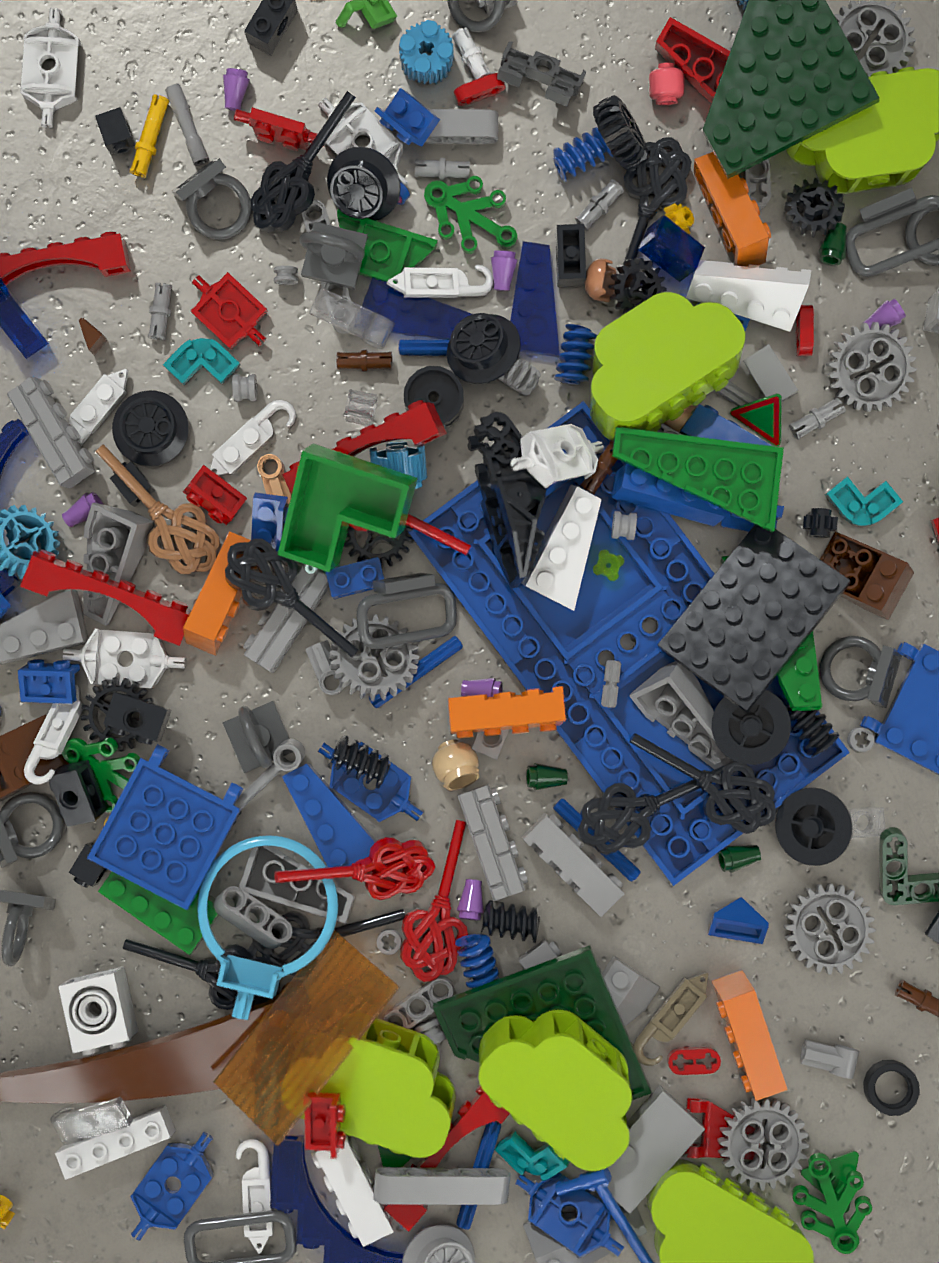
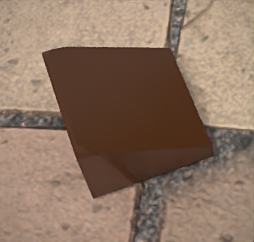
M80 318L79 324L88 350L95 355L107 342V338L86 319Z

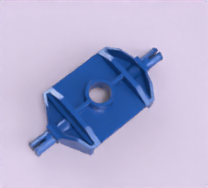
M324 742L321 746L324 749L320 748L318 752L330 760L334 749ZM360 742V743H359V746H358V750H359L365 743ZM336 760L331 762L333 764L329 787L367 812L378 822L400 811L402 813L405 812L416 821L420 817L412 811L420 816L423 814V811L412 805L409 800L412 776L392 762L380 788L373 790L367 789L364 786L363 779L366 774L356 779L355 769L347 775L346 765L336 770Z
M203 1132L196 1144L192 1146L183 1143H168L130 1197L140 1216V1222L131 1235L135 1237L139 1230L142 1229L136 1238L137 1240L141 1241L149 1227L176 1230L192 1205L211 1181L214 1175L209 1162L204 1156V1150L213 1140L211 1135L202 1143L208 1133ZM169 1177H177L181 1182V1188L176 1191L170 1190L167 1187L166 1180Z
M560 1172L540 1183H533L524 1175L519 1176L515 1184L530 1195L529 1223L536 1225L575 1253L578 1258L600 1247L607 1248L617 1257L621 1254L625 1246L611 1238V1234H609L610 1212L603 1202L583 1188L558 1196L555 1185L570 1180ZM566 1206H573L578 1212L577 1218L573 1221L564 1220L561 1215L562 1209Z

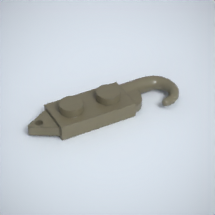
M707 972L689 979L685 977L636 1038L634 1049L641 1064L646 1066L658 1064L663 1059V1056L659 1055L654 1059L645 1057L643 1054L644 1046L652 1037L662 1042L673 1040L708 997L706 995L709 975ZM705 977V980L700 981V978Z

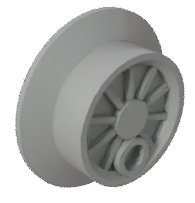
M438 1224L425 1228L411 1240L405 1250L402 1263H475V1254L466 1234L454 1226Z

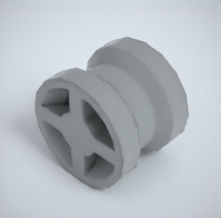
M233 374L232 388L234 401L240 402L242 399L257 401L256 374H249L247 377Z
M614 511L611 538L618 539L621 536L634 541L637 513L624 515L620 511Z
M437 1017L413 1027V1031L426 1035L435 1044L446 1039L444 1032L440 1031Z

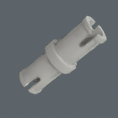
M440 158V161L416 159L415 177H439V180H445V178L469 179L470 161H446V158Z
M611 179L597 196L594 195L590 199V204L575 218L576 223L584 224L585 231H588L602 214L606 215L609 211L608 207L624 192L623 187L617 181Z
M155 283L153 306L149 309V313L152 315L148 338L155 340L158 338L159 340L166 339L167 319L171 316L169 305L173 286L163 283V286H161V283Z
M836 397L819 409L813 408L807 416L789 425L792 432L802 426L801 430L793 434L799 440L812 430L825 427L826 422L845 413V407L843 405L833 410L834 407L842 403Z

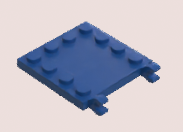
M906 642L900 643L897 652L913 662L883 723L870 716H864L860 726L877 734L874 739L875 743L939 775V651L926 644H921L918 650Z
M157 744L149 761L140 758L87 859L188 910L241 811L234 804L244 788L232 782L223 800L160 768L170 750Z

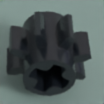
M811 508V515L804 516L803 529H809L810 537L830 538V531L835 532L837 530L838 517H831V509Z

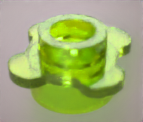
M601 550L598 554V563L593 566V572L595 575H604L610 581H615L619 577L618 571L620 566L624 564V558L621 555L615 556L610 554L608 550ZM606 563H610L611 567L607 568Z

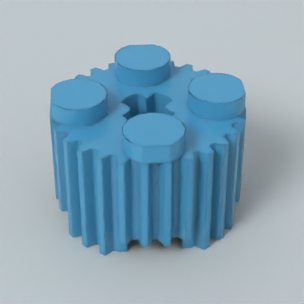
M426 20L421 22V25L416 23V27L410 26V30L407 29L406 34H403L400 38V63L404 74L408 75V79L413 81L417 79L418 83L423 81L424 84L426 82L438 84L437 81L442 82L443 77L447 78V72L451 71L450 67L453 66L454 61L452 38H449V33H446V29H441V25H437L435 21Z
M401 441L387 443L384 450L377 451V447L369 449L371 463L417 477L415 489L423 486L422 480L427 479L425 445L410 447L407 446V442Z

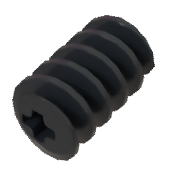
M786 705L787 710L790 711V721H797L792 730L802 729L803 733L800 735L799 740L809 739L810 741L805 747L806 750L816 749L812 757L825 751L838 739V732L829 733L833 727L831 723L822 724L826 719L825 714L815 715L818 710L792 711L790 705Z
M342 736L333 750L328 765L333 760H336V770L346 765L347 775L355 769L356 779L366 774V784L376 779V788L379 789L390 768L389 755L383 754L378 759L379 751L377 749L372 750L368 754V745L364 744L358 750L359 741L353 740L348 745V736Z
M489 900L484 910L481 934L484 928L487 927L489 936H492L495 930L498 929L500 938H503L506 932L509 931L511 940H514L516 935L520 933L523 942L526 941L528 935H531L533 943L536 944L540 922L537 908L533 907L528 915L526 906L522 905L517 913L514 904H510L507 911H505L503 902H500L497 908L494 909L493 901Z

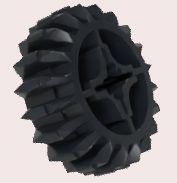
M615 95L599 101V104L593 107V116L611 154L619 162L620 166L627 170L643 163L648 158V148L635 119L626 105Z
M405 525L404 531L400 533L399 540L379 535L373 539V532L367 530L366 544L361 548L356 540V530L349 526L346 537H350V540L345 541L344 547H354L348 553L350 557L355 556L357 553L360 554L356 562L364 561L365 558L372 559L378 557L382 568L383 560H387L389 567H392L393 561L391 558L393 556L399 562L403 560L402 556L398 553L400 550L407 554L410 552V549L404 543H414L412 537L406 536L413 528L406 527ZM379 543L393 546L391 550L385 553H370Z
M114 677L112 678V686L109 685L107 680H103V690L98 686H94L92 689L96 696L94 697L90 694L85 696L91 704L82 705L81 708L89 710V714L81 716V720H89L90 722L83 729L84 731L93 729L94 732L89 736L91 741L100 737L98 742H102L106 738H112L117 742L118 750L123 752L125 751L126 743L130 749L136 748L134 739H136L137 735L130 733L124 737L117 738L111 736L112 732H109L110 726L105 725V730L102 729L98 719V710L100 708L101 711L107 714L110 703L103 700L108 695L120 691L125 692V695L149 703H153L154 700L153 698L143 699L147 695L148 690L144 688L137 692L140 685L138 682H134L129 688V679L124 678L121 686H119L118 678ZM140 713L139 721L131 716V724L136 728L141 726L143 723L142 714Z

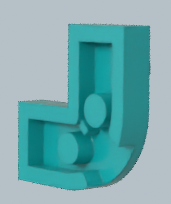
M206 338L187 340L163 364L183 385L202 366L223 384L241 365L217 341Z
M848 476L825 494L846 521L858 526H868L880 521L903 503L902 499L887 481L864 497Z
M516 1132L501 1140L494 1149L516 1172L522 1176L525 1171L541 1176L542 1181L564 1170L570 1163L568 1159L560 1158L548 1143L534 1151Z

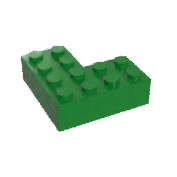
M312 443L302 450L278 555L330 572L340 563L349 523L396 538L405 529L418 478Z
M114 872L110 873L98 891L188 955L192 954L203 940L198 920L200 889L188 910ZM208 894L207 914L210 927H212L219 915L214 908L216 898Z

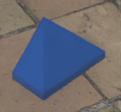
M740 897L713 914L708 935L763 944L769 922Z

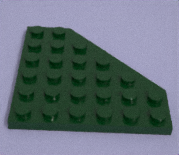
M826 0L748 1L703 127V134L727 179L879 103V95Z
M590 945L433 1003V1010L454 1056L464 1060L468 1058L478 1063L480 1041L483 1035L498 1020L508 1016H522L534 1022L539 1016L548 1011H569L579 1017L623 1054L628 1065L632 1100L652 1094L649 1082Z

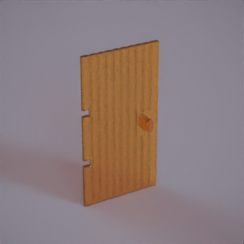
M334 930L322 952L312 962L297 972L213 1082L279 1146L313 1102L307 1096L312 1089L316 1094L320 1093L354 1048L348 1042L352 1035L357 1040L362 1038L400 986Z

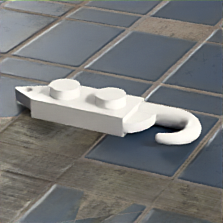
M476 265L475 269L484 273L486 277V282L481 286H469L466 275L458 268H404L400 274L389 279L386 284L403 293L404 297L457 298L458 296L479 297L486 295L491 291L494 280L492 272L487 267Z
M127 369L108 376L104 374L70 415L69 425L74 426L81 437L78 442L81 446L91 434L96 432L128 393L125 391L129 372Z
M274 400L212 454L214 458L210 470L216 469L217 473L215 474L218 476L225 474L232 476L271 440L274 430L268 418L277 410L284 409L289 414V421L286 427L290 428L296 419L294 407L284 400Z
M75 685L77 701L73 704L53 703L33 742L34 747L24 767L26 779L33 784H43L49 781L55 773L51 769L46 775L39 777L35 775L34 771L40 759H53L62 754L83 711L78 685Z
M246 1140L236 1150V1159H241L245 1149L254 1148L258 1153L259 1167H253L243 1175V1214L272 1210L268 1150L258 1140ZM273 1222L244 1226V1237L249 1238L258 1254H260L269 1236H272L274 1233Z

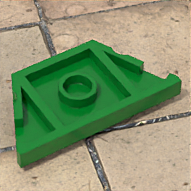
M339 209L337 211L339 228L368 234L365 257L362 260L359 275L387 283L389 279L400 274L404 268H416L437 247L438 240L368 218H352L342 213Z

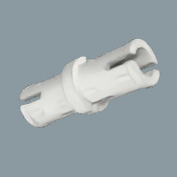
M465 27L454 32L452 38L462 54L461 59L463 63L467 64L474 79L490 75L491 72L482 57L483 53L480 47H477L468 29Z

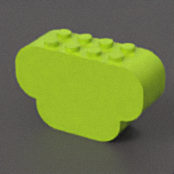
M906 67L898 70L897 73L887 74L886 71H879L871 74L869 79L880 97L879 103L786 149L788 155L800 165L815 166L820 183L822 184L827 180L829 188L834 185L838 186V194L901 186L911 182L931 159L935 151L936 142L939 140V70L932 68L914 70V67Z
M663 292L650 297L605 326L597 335L594 346L593 379L590 395V416L593 423L606 438L613 441L616 427L657 432L661 428V424L669 419L671 421L677 419L683 414L684 409L690 405L697 406L713 390L717 392L723 389L739 367L745 343V330L741 322L730 309L719 303L706 302L694 307L685 297L679 294Z
M565 1010L548 1011L539 1016L534 1022L522 1016H508L498 1020L483 1035L479 1046V1082L493 1104L499 1108L503 1107L518 1124L526 1125L532 1130L533 1135L539 1141H545L552 1146L554 1152L560 1158L568 1159L575 1166L583 1170L598 1171L611 1166L626 1151L630 1137L626 1112L632 1101L627 1061L619 1050L575 1014Z
M362 1013L349 1014L340 1019L331 1035L317 1033L305 1038L296 1051L282 1088L285 1105L294 1115L305 1119L304 1096L306 1092L340 1093V1105H345V1119L341 1123V1131H345L346 1136L351 1135L362 1139L367 1144H377L388 1148L393 1153L406 1154L417 1158L431 1156L442 1148L450 1129L456 1102V1091L452 1082L444 1074L437 1072L440 1054L436 1044L429 1037Z
M678 1159L646 1195L648 1208L657 1227L654 1234V1245L660 1263H814V1254L810 1243L795 1221L789 1217L790 1214L776 1205L772 1209L764 1203L766 1201L764 1198L752 1191L749 1195L740 1189L741 1185L726 1177L725 1181L720 1179L716 1175L717 1172L706 1164L702 1163L701 1166H698L691 1161Z

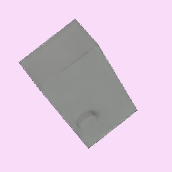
M661 1085L656 1088L627 1121L630 1136L628 1147L608 1167L611 1174L608 1189L616 1202L628 1213H631L658 1183L659 1179L670 1170L705 1130L702 1123Z

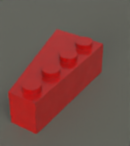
M670 17L656 40L655 50L669 63H674V68L681 69L684 72V78L712 104L730 51Z

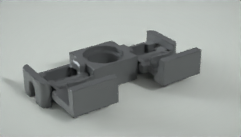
M510 41L502 55L497 79L520 87L523 76L548 85L545 94L546 99L568 106L572 95H578L584 82L586 71L583 69L581 75L561 68L559 66L561 60L535 51L533 56L513 49V41ZM544 65L550 71L542 72L536 66Z

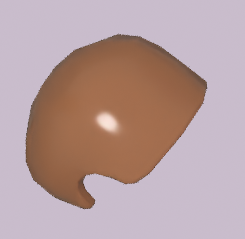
M604 258L596 259L586 270L585 289L587 294L594 300L610 302V296L614 294V290L608 288L609 285L615 284L611 274H617L616 269L608 265L613 264L611 260Z

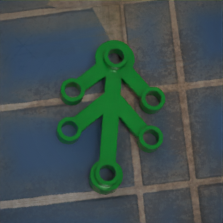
M471 176L467 182L451 186L442 181H433L426 186L424 198L426 203L436 210L439 222L438 234L442 239L449 240L454 236V226L448 220L446 207L456 212L462 236L461 248L465 253L472 254L477 250V240L472 235L469 221L495 236L496 243L500 248L508 250L516 245L517 232L513 227L507 225L501 227L477 212L478 210L491 207L502 208L506 203V195L503 191L495 190L490 196L460 202L454 196L469 192L471 194H479L482 191L483 181L480 177ZM476 181L480 186L477 189H472L470 183ZM435 190H440L443 194L441 197L436 198L432 193ZM499 195L503 198V201L495 203L493 197ZM443 227H449L451 233L445 235L441 230ZM504 232H509L512 237L509 240H504L501 235ZM466 241H472L474 247L468 249L464 244Z
M79 738L69 739L62 752L64 759L70 764L89 760L107 807L105 812L111 813L118 798L114 795L110 782L124 790L129 779L115 770L125 769L128 772H133L140 760L139 755L129 753L125 757L99 761L91 755L100 753L105 757L112 756L118 749V744L114 739L106 738L102 742L90 744ZM105 744L109 745L111 747V750H108L105 747ZM128 759L132 760L135 765H131ZM106 800L110 801L112 806L108 805Z
M815 1153L808 1160V1168L810 1174L819 1179L826 1202L810 1195L808 1189L803 1185H797L793 1188V1201L798 1205H806L831 1218L835 1227L819 1221L817 1214L812 1210H806L801 1214V1225L806 1230H814L830 1238L832 1246L838 1252L850 1254L859 1245L858 1228L865 1216L872 1212L871 1200L867 1196H859L854 1203L855 1212L847 1224L843 1217L856 1192L864 1186L863 1176L858 1171L849 1172L846 1176L847 1185L837 1199L829 1176L831 1173L830 1159L823 1153ZM819 1160L824 1161V1164L821 1166H817L814 1163ZM853 1178H858L860 1180L856 1184L850 1182V1180ZM802 1192L806 1195L803 1198H798L796 1194ZM861 1203L868 1204V1207L862 1209L859 1208V1205ZM808 1217L814 1219L811 1223H807L804 1220ZM842 1236L850 1237L848 1240L845 1241L840 1239V1237Z

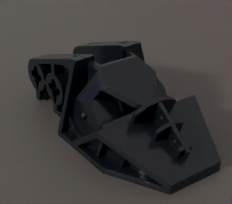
M493 412L488 416L480 418L481 424L474 426L475 435L468 437L469 443L467 446L468 450H478L483 455V463L475 465V474L483 498L480 504L495 555L512 589L521 584L527 577V572H531L544 539L545 533L542 530H538L536 524L544 504L546 488L526 468L517 471L512 469L514 466L511 467V460L522 457L521 438L523 436L506 414ZM494 422H496L498 426H503L501 431L496 427L492 426ZM485 437H487L489 441H494L491 447L488 443L482 442L485 439Z

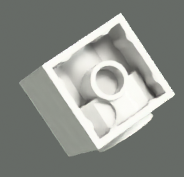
M124 966L72 978L58 986L73 1053L82 1051V1055L85 1056L99 1052V1049L106 1045H109L110 1049L123 1047L138 1032ZM95 1002L101 1005L102 1011L96 1008Z

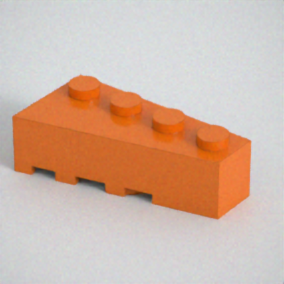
M713 152L694 159L695 178L706 204L713 205L711 207L713 221L716 228L722 226L723 245L727 253H733L735 258L734 266L748 267L749 264L761 265L766 263L771 232L767 223H762L759 217L760 210L755 200L751 201L748 195L749 189L746 180L740 178L738 174L727 179Z
M229 531L183 627L187 644L216 656L221 643L228 633L231 619L238 612L241 592L231 587L225 579V569L228 565L227 553L230 546L241 542L248 543L251 540ZM243 554L237 555L236 558L243 557ZM252 566L251 570H257V566Z
M563 686L553 687V692L544 693L540 689H532L521 692V695H516L515 692H503L493 694V697L483 694L448 698L450 734H456L457 738L473 737V732L483 731L485 736L501 735V730L512 729V734L529 733V728L540 727V732L556 731L557 726L562 725L566 721Z
M743 970L713 980L712 984L718 998L716 1006L721 1018H725L727 1026L724 1027L728 1041L735 1046L736 1051L732 1053L738 1068L742 1067L744 1076H741V1081L746 1093L751 1092L755 1100L758 1101L788 1090L755 989Z

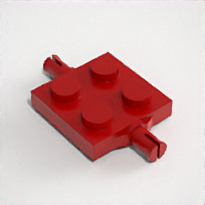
M253 107L250 113L236 109L234 121L249 124L259 140L266 143L276 141L292 151H298L299 149L307 150L308 144L312 143L317 136V133L307 129L303 122Z
M229 272L219 282L211 286L200 275L196 279L202 285L195 279L192 281V284L203 294L200 301L190 312L230 350L247 336L258 347L262 345V342L266 341L267 338L256 329L258 321L268 312L267 308Z

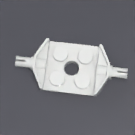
M49 8V23H46L45 26L31 29L24 37L21 94L25 99L41 108V126L46 128L47 126L49 128L53 127V112L77 101L75 90L78 46L81 45V41L69 30L60 26L61 10L55 8V10ZM51 58L56 61L53 69H42V64L46 59Z
M327 98L322 99L323 102L320 101L318 107L329 118L335 107ZM352 103L325 142V145H328L338 155L348 148L358 147L355 144L356 138L360 135H366L370 138V143L366 147L383 154L398 171L397 166L403 151V144L379 122L363 103ZM398 173L400 182L407 186L408 181Z
M572 424L531 431L521 438L522 457L513 458L511 460V467L514 466L512 469L515 471L526 468L545 488L549 487L553 482L584 476L585 479H588L596 472L598 458L595 454L602 453L604 446H600L602 444L600 441L591 443L590 440H587L583 429Z
M95 629L82 649L64 648L63 653L74 654L73 656L63 655V660H75L82 663L90 684L102 685V681L107 680L109 685H112V678L117 677L119 686H121L124 678H128V687H131L134 682H138L140 684L139 688L153 689L166 669H185V664H177L175 662L186 663L185 657H170V655H167L161 639L154 637L153 633ZM125 651H129L133 655V662L128 667H123L119 662V656Z

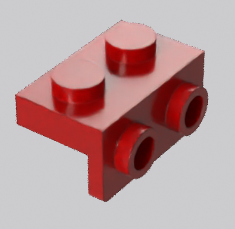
M204 464L183 491L190 503L197 507L202 506L209 512L208 515L219 524L224 523L225 525L232 521L235 514L247 500L246 496Z
M306 1092L304 1096L305 1150L330 1151L331 1159H337L339 1150L345 1147L346 1139L345 1131H341V1123L345 1119V1105H340V1093Z

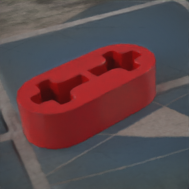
M493 73L463 84L456 88L453 93L458 105L466 106L499 94L506 88V85L503 81L497 79L498 73Z
M801 305L796 316V355L812 356L814 347L813 305Z
M683 1047L670 1051L667 1063L671 1071L677 1075L712 1074L719 1069L721 1058L717 1051L711 1047ZM709 1053L712 1058H715V1061L710 1062V1067H706L703 1062H696V1059H704L705 1054ZM682 1054L684 1059H692V1063H683L682 1068L679 1069L673 1063V1060H677L678 1055Z

